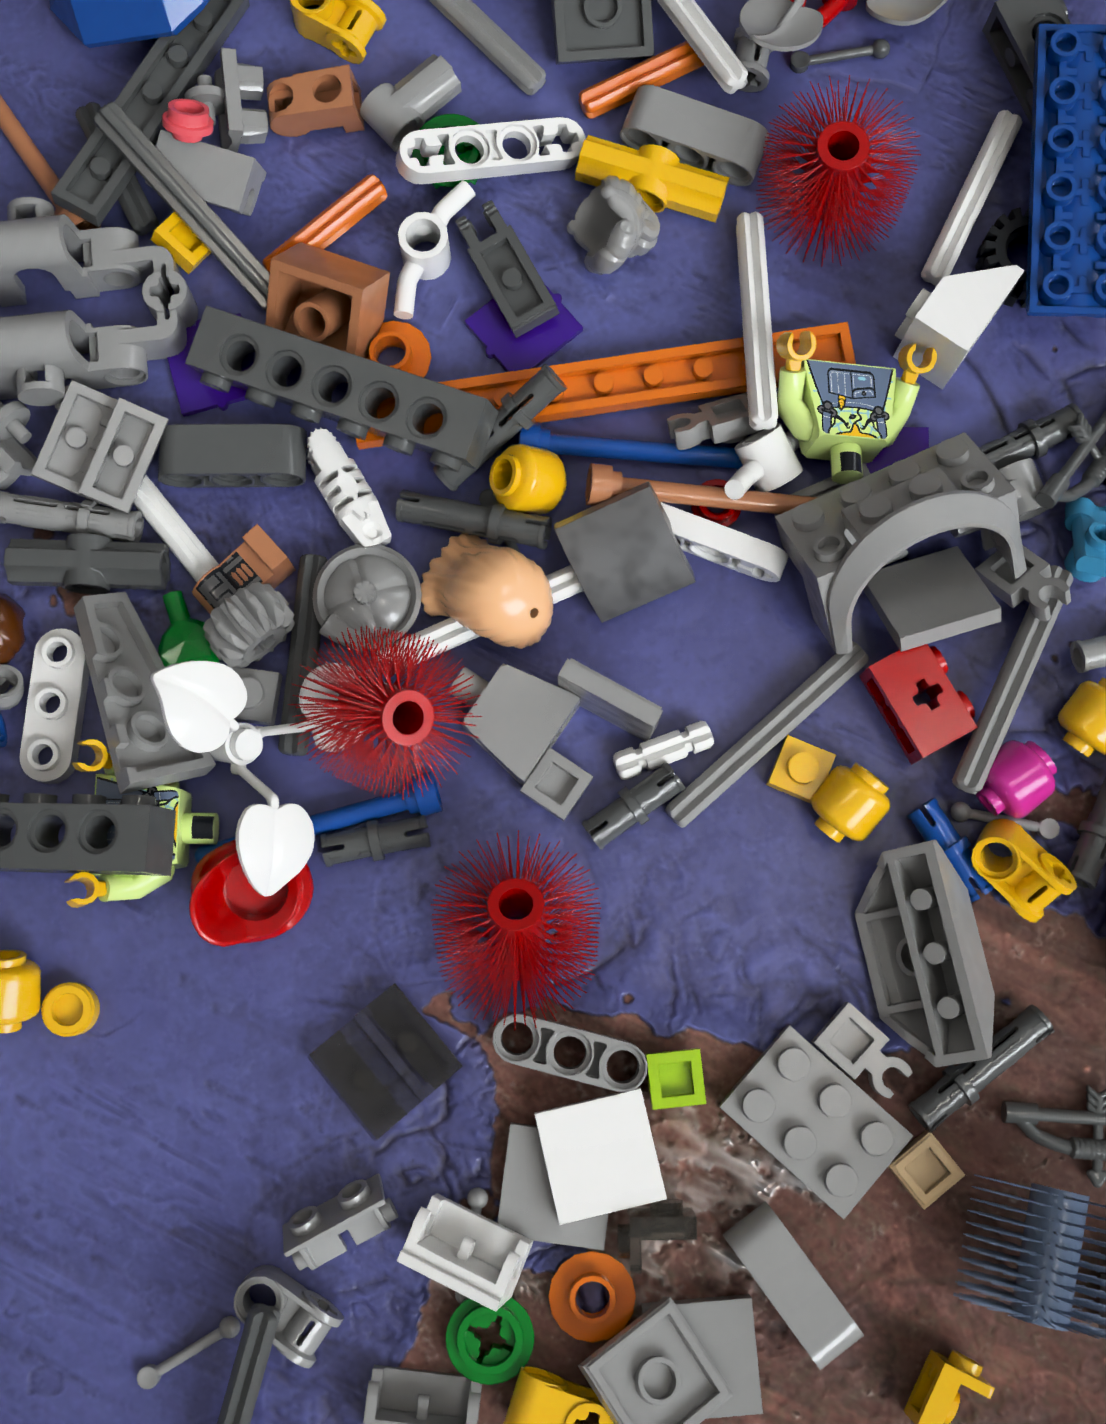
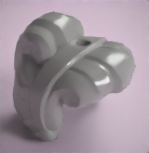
M608 175L601 180V185L594 188L590 195L579 205L575 214V220H571L567 225V232L573 235L578 245L587 251L584 258L586 269L589 272L603 275L611 274L624 264L627 258L647 254L657 243L660 223L657 215L643 200L641 194L637 192L632 183L625 179H619L617 176Z

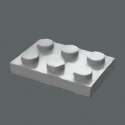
M786 1025L718 1104L728 1116L842 1219L846 1218L913 1137L905 1127L790 1025Z

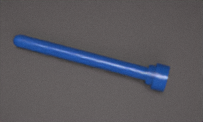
M536 422L529 430L524 428L520 430L519 444L547 449L557 455L740 469L743 466L735 449L728 447L697 445L689 449L678 450L676 443L550 434L551 429L541 428V423Z
M428 772L431 781L427 774L423 773L427 788L419 774L423 797L420 784L418 787L416 779L412 776L415 793H413L412 784L408 783V797L406 783L404 800H402L403 790H400V794L397 791L395 796L394 792L390 793L389 798L388 794H386L384 798H382V795L310 815L315 836L409 810L411 815L420 812L421 816L442 812V801L433 772ZM235 837L220 840L217 844H206L198 847L194 853L195 861L198 863L210 851L235 840Z

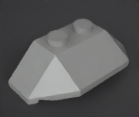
M937 840L882 852L876 864L878 866L869 880L854 913L880 1019L907 1043L925 1055L924 1058L935 1067L991 1058L995 993L967 887Z

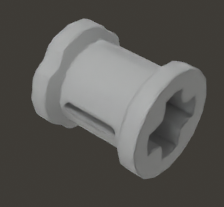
M739 26L736 28L733 38L737 46L735 55L748 70L746 77L748 82L743 89L738 90L744 92L762 91L769 83L770 75L767 70L769 55L774 50L764 48L754 41L748 40Z

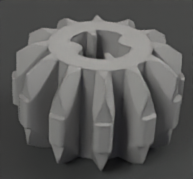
M256 582L246 589L239 588L234 595L224 598V602L211 611V617L206 620L203 630L205 631V638L210 643V649L218 659H222L228 667L242 668L247 667L253 661H260L264 655L274 652V648L286 640L287 633L294 627L295 622L293 618L295 614L288 607L289 603L279 591L276 592L270 584Z

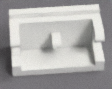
M436 1193L431 1197L427 1208L421 1206L397 1262L496 1312L512 1297L533 1240Z

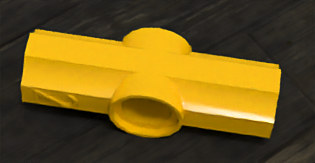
M588 135L583 142L575 171L576 181L596 187L601 185V180L608 175L627 180L634 185L637 192L641 194L643 200L654 213H659L668 208L716 223L730 178L680 163V159L674 152L659 145L647 144L637 150Z

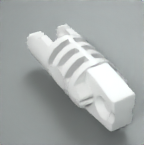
M321 427L320 429L315 428L314 432H310V437L307 440V448L309 450H307L306 459H308V464H311V469L316 476L314 482L339 525L356 545L361 544L367 547L377 544L383 546L389 544L392 535L379 502L354 459L348 458L340 443L336 441V437L332 435V432Z

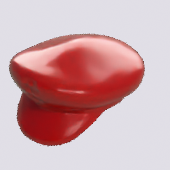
M236 841L227 842L206 854L198 862L192 873L190 884L191 897L189 901L190 918L199 936L208 943L225 947L239 943H254L277 937L293 928L304 917L310 907L314 884L309 866L306 863L304 868L280 890L271 896L264 897L258 894L248 882L238 858Z

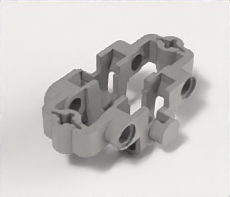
M21 197L9 202L7 205L8 220L0 221V305L2 307L27 304L25 286L16 273L25 269H42L55 275L64 290L71 291L76 299L99 297L100 292L128 289L143 283V299L157 325L147 327L130 325L93 327L91 323L85 324L72 310L0 317V400L18 398L22 403L32 406L57 405L64 399L66 379H73L94 390L138 385L146 382L148 379L147 361L167 359V357L178 355L183 351L187 342L186 328L193 326L198 317V307L173 256L166 248L162 246L139 247L138 235L128 228L105 227L79 230L65 214L55 215L54 206L41 198ZM78 262H84V267H81ZM90 353V362L81 354ZM37 371H45V381H38Z

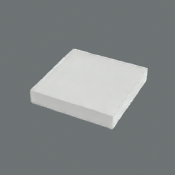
M641 1088L534 1113L559 1225L667 1199Z

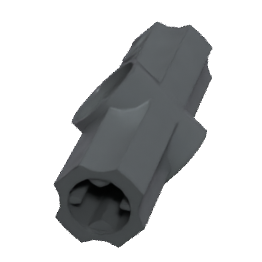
M75 533L68 535L66 540L11 539L8 547L5 548L4 554L7 581L17 586L63 587V589L74 593L97 595L110 593L111 588L166 590L167 583L170 581L171 562L169 547L165 543L114 542L111 538L102 535Z

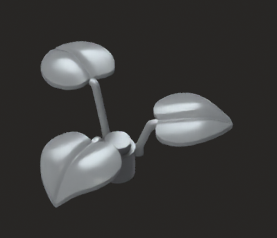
M749 0L741 9L739 26L748 40L754 41L756 44L770 50L790 52L804 49L819 38L823 29V15L815 9L803 7L805 0H794L793 2L790 0ZM867 0L866 11L882 22L898 26H910L928 19L948 0Z

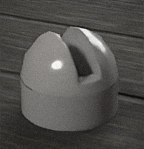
M0 664V710H10L18 705L23 697V676L15 667ZM11 684L13 687L7 693H5L9 685Z

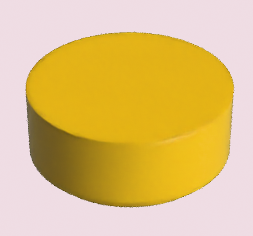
M77 982L62 983L52 988L46 994L41 1007V1015L46 1027L52 1033L63 1037L78 1036L89 1031L96 1023L100 1012V1003L96 993L89 986Z

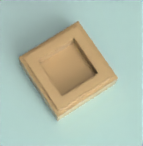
M927 1130L904 1147L888 1166L923 1210L965 1176L964 1172L935 1136Z

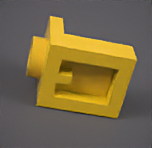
M931 1349L904 1408V1412L914 1424H949L955 1417L959 1407L960 1393L958 1390L961 1384L991 1399L995 1388L980 1375L983 1366L955 1350H952L949 1358Z

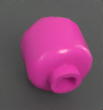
M1010 740L1000 747L983 789L975 795L980 803L995 816L1003 812L1016 819L1023 818L1055 791L1053 775L1057 773V768L1049 755L1036 743L1027 741L1024 744L1016 740Z

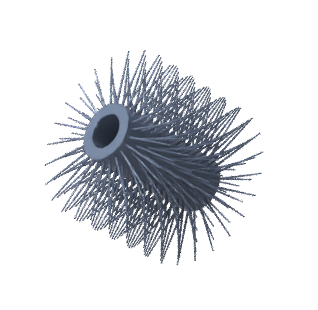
M974 1174V1176L1030 1190L1029 1199L971 1186L983 1191L1028 1202L1027 1210L970 1198L987 1205L1023 1213L1026 1215L1025 1222L980 1211L967 1210L1024 1227L1023 1233L966 1221V1223L972 1226L1020 1238L1022 1243L1017 1245L990 1237L964 1234L989 1244L1020 1251L1019 1256L962 1245L963 1248L979 1252V1254L1014 1262L1018 1265L1017 1269L985 1260L959 1257L963 1261L970 1262V1264L1003 1272L1005 1275L1016 1276L1014 1280L975 1270L958 1269L959 1272L973 1276L975 1279L1014 1288L1012 1289L1014 1291L1012 1293L1001 1288L996 1289L983 1284L978 1285L958 1280L956 1283L959 1284L957 1285L979 1291L980 1294L1000 1297L999 1300H1005L1004 1302L1006 1303L973 1294L953 1293V1295L961 1297L959 1299L970 1301L971 1304L990 1307L987 1308L989 1310L1010 1313L1008 1316L1028 1323L1060 1331H1071L1079 1334L1075 1332L1078 1331L1100 1339L1099 1337L1106 1339L1105 1329L1087 1326L1092 1324L1091 1322L1106 1326V1318L1100 1317L1101 1315L1078 1311L1082 1309L1072 1308L1075 1305L1101 1313L1106 1312L1105 1304L1074 1297L1076 1291L1094 1298L1099 1297L1106 1300L1105 1291L1076 1284V1281L1080 1280L1106 1287L1105 1279L1078 1273L1079 1266L1096 1272L1106 1273V1267L1080 1260L1081 1254L1106 1260V1255L1082 1249L1083 1241L1106 1247V1242L1084 1237L1085 1229L1106 1234L1104 1229L1085 1225L1087 1217L1106 1221L1104 1217L1087 1213L1089 1204L1106 1208V1206L1089 1202V1196L1036 1183H1031V1187ZM1074 1317L1090 1324L1070 1321V1319Z

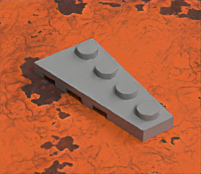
M117 592L82 596L74 606V612L120 794L207 775L216 765L210 752L196 753L185 750L173 740L167 730L157 693L150 680V674L165 666L127 593Z

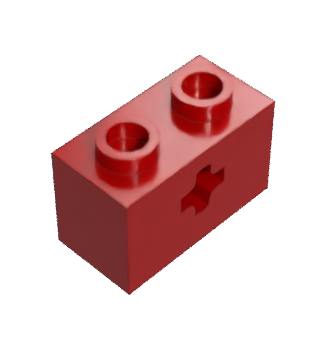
M928 644L902 652L898 650L870 665L859 675L911 765L978 728L973 720L976 714L972 703L962 691L958 690L956 692L946 675L948 673V665L945 658L935 646L929 647ZM926 692L930 697V701L927 704L924 703L917 706L912 697Z

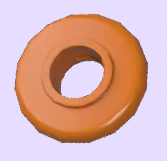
M399 321L383 322L377 336L370 343L369 354L366 359L378 362V357L382 351L390 347H398L405 351V356L399 363L390 365V367L424 378L428 373L432 356L429 342L423 333L409 323Z
M589 1251L575 1254L560 1265L551 1280L548 1298L552 1316L564 1332L577 1340L594 1343L608 1340L625 1328L633 1315L636 1294L633 1279L622 1263L609 1254ZM586 1282H599L605 1286L608 1292V1303L599 1312H585L577 1305V1291Z

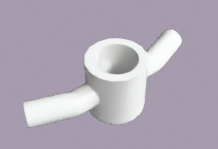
M462 180L435 205L431 213H414L406 217L400 225L398 239L404 266L397 280L393 313L395 317L400 319L413 318L416 287L419 279H436L449 268L451 253L446 226L450 219L475 197L474 190L466 181ZM429 241L437 244L429 251L421 252L413 249L415 245L421 242Z
M777 424L774 429H763V431L754 433L738 443L734 449L743 466L725 484V494L730 499L737 500L743 497L752 485L756 491L769 492L797 477L803 471L794 452L800 448L798 439L794 438L790 431L785 433L781 424Z

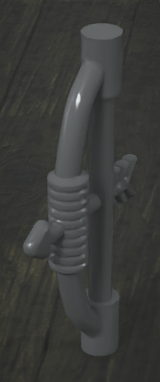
M1106 410L1093 427L1088 424V420L1084 418L1082 412L1077 414L1076 425H1069L1067 427L1069 431H1073L1071 435L1076 437L1075 441L1080 443V445L1059 473L1052 474L1037 494L1036 501L1043 508L1052 509L1057 502L1068 503L1075 501L1093 488L1099 487L1106 478V444L1100 451L1096 446V443L1106 431ZM1090 452L1094 460L1083 473L1082 480L1068 489L1070 486L1069 479Z
M1089 1085L1086 1086V1108L1089 1111L1040 1108L1037 1103L1003 1101L1001 1106L1003 1123L1016 1124L1035 1143L1053 1151L1067 1154L1072 1159L1092 1160V1169L1087 1170L1086 1174L1094 1187L1100 1188L1106 1181V1170H1103V1161H1106V1139H1103V1126H1106V1089L1097 1093ZM1039 1121L1093 1125V1139L1071 1137L1068 1140L1042 1131L1035 1125Z

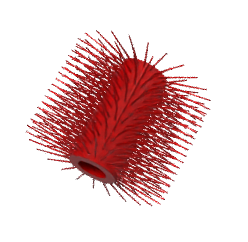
M850 75L848 91L846 86L845 102L843 97L842 113L838 80L839 120L836 107V91L834 99L830 76L829 80L833 97L832 109L826 87L830 113L825 104V98H823L819 83L818 87L825 109L810 81L822 119L813 102L812 109L805 98L806 103L804 104L795 93L794 95L807 108L811 121L802 108L801 110L809 122L797 109L796 111L803 119L791 108L789 109L795 115L781 107L788 112V115L793 120L792 116L801 122L799 125L795 121L801 129L788 118L786 119L792 125L785 122L786 125L778 122L786 127L769 122L783 128L786 132H788L787 130L792 131L797 138L788 132L792 136L790 137L778 128L776 129L784 135L779 134L776 136L767 133L782 140L774 137H765L777 140L778 142L765 141L774 143L776 146L767 144L772 147L763 148L775 150L776 152L763 151L774 155H763L762 158L768 160L761 162L773 165L764 164L760 168L767 170L759 172L763 174L760 176H769L771 178L759 177L764 180L757 182H767L765 185L758 186L773 187L755 190L767 192L756 195H773L760 199L780 197L767 202H775L785 198L772 205L759 207L778 206L762 211H774L768 215L782 210L778 213L777 216L793 208L788 214L766 224L780 219L773 225L775 226L791 217L781 226L783 227L802 212L780 235H783L792 226L794 228L791 232L795 228L797 229L807 217L798 230L799 232L807 222L805 228L797 237V239L801 237L804 232L801 246L813 225L804 260L820 220L822 221L814 254L815 259L825 225L822 265L823 256L825 258L826 244L828 250V242L830 240L833 263V229L835 254L837 244L841 265L838 245L840 236L844 257L841 240L842 233L846 249L848 248L850 253L845 233L856 253L848 225L862 252L863 250L857 235L867 249L868 247L865 243L867 241L870 244V242L862 234L860 226L870 240L871 238L867 232L869 231L872 235L873 233L867 226L878 236L880 235L873 228L884 234L872 219L880 226L882 225L877 219L888 227L890 226L885 221L896 226L889 219L897 220L888 211H898L896 210L898 206H894L893 203L899 206L905 203L903 199L906 198L895 194L902 196L906 194L896 191L909 194L905 191L911 188L908 186L909 184H904L900 181L913 184L899 177L914 180L904 177L905 175L913 176L912 174H902L900 172L908 171L917 174L912 172V170L903 168L918 169L902 166H917L904 163L915 160L895 161L912 156L889 158L902 154L921 156V154L908 153L919 150H902L916 146L892 149L912 142L887 148L907 138L919 137L920 135L898 138L915 133L916 131L890 138L908 129L891 135L893 132L891 131L877 139L886 130L908 120L894 125L896 121L901 119L899 118L880 129L889 121L887 120L870 133L879 124V120L881 121L898 106L896 105L875 121L894 99L880 113L878 112L874 119L866 126L879 106L866 121L868 115L882 96L867 114L865 111L871 102L870 100L857 122L867 86L854 118L850 122L858 88L857 83L847 118ZM833 103L835 108L836 122H834ZM822 109L827 117L828 124L825 122ZM813 117L818 121L820 131H819V129H818V127H817V125H816V123H815ZM811 129L815 131L817 138H815ZM879 134L873 140H870L874 135ZM802 135L806 137L809 144H807ZM900 140L898 142L886 146L887 144H889L890 141ZM879 143H884L883 145L874 149ZM800 146L804 147L806 153H804ZM877 153H881V154H879L878 156H876V157H874V158L872 157L873 155H875V154H877ZM893 153H894V154H898V155H894V156L891 155V156H889V157H887V158H884V157H886V156H888V155H890V154H893ZM800 156L807 162L800 164L795 157ZM884 163L883 165L874 168L876 165ZM801 168L805 172L795 174L792 171ZM879 173V175H876L872 178L869 177L867 174ZM872 182L877 188L869 189L864 183ZM780 187H782L781 189H777V190H774V191H764V190H767V189H773V188H780ZM881 211H883L892 218L886 217ZM836 221H837L838 241H837L836 230H835V222H836Z
M366 625V638L363 631L365 648L363 646L362 627V643L356 633L358 651L349 631L348 636L351 649L344 638L343 632H341L350 659L341 644L340 648L344 652V657L348 660L352 670L341 657L330 638L332 646L336 650L343 666L331 652L330 656L341 668L324 654L333 666L320 655L319 657L328 667L324 663L322 664L332 673L328 672L320 664L318 665L325 670L323 671L324 673L319 670L314 673L307 669L327 683L301 676L338 693L339 696L292 684L338 699L331 700L293 695L301 699H308L307 701H312L316 704H288L323 705L295 708H337L303 709L327 711L292 716L328 713L300 718L308 720L295 723L314 722L298 728L313 724L320 725L305 730L307 731L305 733L322 727L321 730L312 733L311 736L303 741L333 729L312 742L314 743L325 738L307 753L309 754L311 751L322 746L309 761L313 757L315 758L316 754L319 755L328 750L327 754L336 746L325 757L327 761L334 754L327 768L332 762H334V765L341 758L332 771L341 766L335 776L337 774L339 776L342 773V780L345 778L346 781L348 777L347 783L354 781L355 784L357 776L361 772L360 779L356 784L357 787H359L360 780L362 782V776L365 773L362 783L364 787L365 779L369 773L368 783L364 788L367 791L368 784L370 786V780L373 777L369 793L372 791L377 777L374 794L376 789H378V782L381 779L380 775L382 780L379 794H381L385 771V790L382 798H384L390 778L389 798L390 789L392 790V777H394L395 796L397 769L399 794V776L401 781L403 779L402 800H404L405 773L409 797L407 766L413 793L415 792L410 770L416 779L418 787L420 784L422 797L423 791L419 774L426 788L427 785L420 764L431 781L418 755L419 752L442 788L427 756L431 759L444 779L445 777L428 752L430 751V754L442 765L443 763L424 742H427L451 768L452 766L444 759L443 754L433 745L435 744L450 758L452 757L440 745L444 744L456 751L455 749L460 752L462 751L442 739L443 737L460 744L470 745L433 729L432 726L479 738L434 724V721L476 726L449 718L482 717L440 716L473 713H434L463 712L443 710L477 705L443 708L450 705L468 703L462 701L481 696L478 695L457 701L459 699H451L464 695L453 698L447 697L471 686L468 685L446 694L470 678L437 692L457 679L446 682L461 669L459 668L456 672L450 673L461 660L442 679L435 681L448 670L441 671L445 667L444 665L434 675L437 669L444 664L445 658L436 667L439 660L444 656L443 653L447 646L438 660L433 661L439 652L427 665L436 649L435 647L428 659V654L433 648L431 644L429 651H426L430 637H428L426 647L417 659L424 643L423 640L419 651L416 653L418 650L417 646L421 641L419 640L421 635H419L417 645L413 650L416 639L414 633L413 643L409 650L412 638L409 633L408 644L404 649L405 640L408 636L405 632L404 642L400 649L403 632H400L399 643L396 647L398 630L396 631V637L395 630H393L395 642L392 646V630L391 640L388 636L389 629L388 633H386V628L385 631L383 629L381 638L380 627L379 636L377 630L378 642H376L374 627V639L371 633L373 640L372 649L370 628L369 644ZM386 634V645L384 651L383 639L384 635ZM351 641H352V643H353V646H354V649H355V652H356V655H357L358 660H357L356 657L354 656V652H353V648H352ZM359 642H360V645H361V648H362L363 657H362V655H361V650H360ZM367 643H368V646H369V649H370L371 660H370V656H369V651H368ZM434 663V665L425 673L427 668ZM396 673L397 679L392 684L391 677ZM382 674H384L386 678L385 682H383ZM457 701L446 705L432 706L438 703ZM324 716H335V717H326L325 719L313 720V719L321 718V717H324ZM370 734V738L364 742L365 737ZM378 737V745L374 748L373 741ZM333 741L322 751H320L328 742ZM344 748L341 754L333 760V758ZM411 760H412V762L414 763V765L416 766L417 775H418V779H419V784H418V781H417V778H416V775H415V772H414V769H413ZM398 762H399V766H400V770H401V775H400L399 768H398ZM351 764L349 771L344 776L347 767ZM387 765L389 766V775H387ZM357 770V774L352 780L353 774Z
M519 830L516 878H513L509 837L507 836L508 874L497 833L500 865L499 863L497 864L488 841L486 842L499 873H497L490 855L488 858L483 849L482 851L488 860L490 869L480 853L479 855L487 867L489 875L481 863H478L474 857L473 859L485 875L458 851L472 865L486 885L465 865L463 866L476 880L458 867L456 868L462 874L464 873L465 877L449 868L447 869L471 882L477 891L456 875L454 876L468 887L466 888L455 881L453 882L466 890L461 889L456 884L451 885L441 880L439 881L462 891L435 884V886L454 891L455 895L445 891L442 892L463 900L460 901L449 896L445 897L437 894L436 896L455 902L433 899L434 901L446 902L448 904L431 905L457 911L434 909L450 914H432L448 917L431 919V921H445L433 925L447 926V928L433 929L446 931L433 934L446 935L441 938H435L434 940H446L435 945L449 944L435 949L451 948L447 951L436 953H451L446 956L437 957L438 959L452 957L449 960L437 963H445L450 960L455 961L442 966L450 967L454 963L463 961L452 968L439 971H444L443 973L454 969L453 972L443 975L446 976L463 970L461 973L444 981L446 982L458 976L457 978L459 979L452 984L468 974L463 981L448 989L460 984L457 989L459 990L469 983L461 993L463 994L479 980L474 989L458 1006L481 987L477 995L466 1006L467 1008L480 992L482 994L484 988L490 982V985L479 1000L480 1002L483 997L485 998L490 986L494 982L491 993L476 1016L483 1006H486L494 991L492 1001L485 1016L496 996L492 1008L493 1011L502 985L494 1016L503 992L495 1019L496 1023L503 1002V1017L505 1014L503 1025H505L513 982L514 1031L516 1027L517 981H520L525 1026L526 990L535 1028H537L535 1020H537L535 1015L536 999L546 1021L547 1019L537 997L536 990L545 1011L546 1008L542 999L549 1010L550 1008L543 992L550 1003L551 1001L547 996L544 986L549 991L553 1000H556L563 1008L547 985L574 1009L559 994L547 976L574 1001L557 981L578 995L568 984L581 991L583 990L568 975L581 982L583 981L578 979L580 978L579 976L589 980L592 979L580 975L573 970L583 974L595 975L582 971L579 967L589 971L592 970L578 965L574 961L580 962L587 967L588 965L596 966L585 963L582 959L590 962L597 960L586 959L581 956L589 958V956L596 957L598 955H589L578 950L591 953L598 952L587 950L583 947H598L584 943H599L587 940V938L597 939L599 937L586 935L589 933L599 934V932L586 930L600 928L588 925L600 924L599 922L587 921L600 918L585 916L600 913H580L601 909L587 907L600 903L582 904L598 898L575 902L593 894L581 896L570 902L567 901L587 891L599 888L576 892L595 884L593 883L570 891L583 884H574L578 880L564 888L570 880L589 871L587 870L577 876L574 875L566 880L583 867L564 878L563 876L567 875L572 869L570 868L554 882L556 877L573 858L571 857L555 871L567 854L543 879L560 852H558L551 864L549 862L543 876L539 880L543 867L554 852V850L551 854L549 852L543 866L540 868L541 861L551 842H549L538 864L539 854L530 880L538 850L531 870L530 865L540 833L531 859L529 857L530 847L528 850L530 837L528 839L520 879ZM493 870H494V872H495V874H496V876H497V878H498V880H499V884H498V882H497V880H496V877H495V875H494V873H493ZM556 872H558V874H557V875L548 883V885L543 889V887L545 886V884L547 883V881H548ZM562 885L560 888H558V889L553 893V891L555 890L556 887ZM478 887L482 888L486 892L488 897ZM457 894H459V895H461L462 897L468 899L469 901H467V900H465V899H462V898H461L460 896H458ZM451 906L458 907L462 910L454 909ZM579 909H586L583 911L574 912ZM551 919H555V920H554L553 922H551L550 924L547 923V921H549V920H551ZM479 926L486 928L487 930L484 932H480L475 928ZM550 929H555L559 932L552 935L547 933L546 931ZM482 937L488 938L484 942H477ZM549 939L553 944L546 942V940ZM565 961H567V962H569V963H572V964L575 965L577 968L571 966L570 964L566 963ZM470 970L468 973L460 977L464 972ZM564 970H567V971L573 973L575 976L569 974L568 972H566V971H564ZM558 972H559L561 975H563L564 977H566L568 980H570L572 983H574L575 985H573V984H571L570 982H568V981L564 980L563 978H561V976L558 974ZM489 974V976H488V978L486 979V981L482 983V981L484 980V978ZM474 977L473 979H471L470 981H468L467 983H465L464 985H462L465 981H467L468 979Z

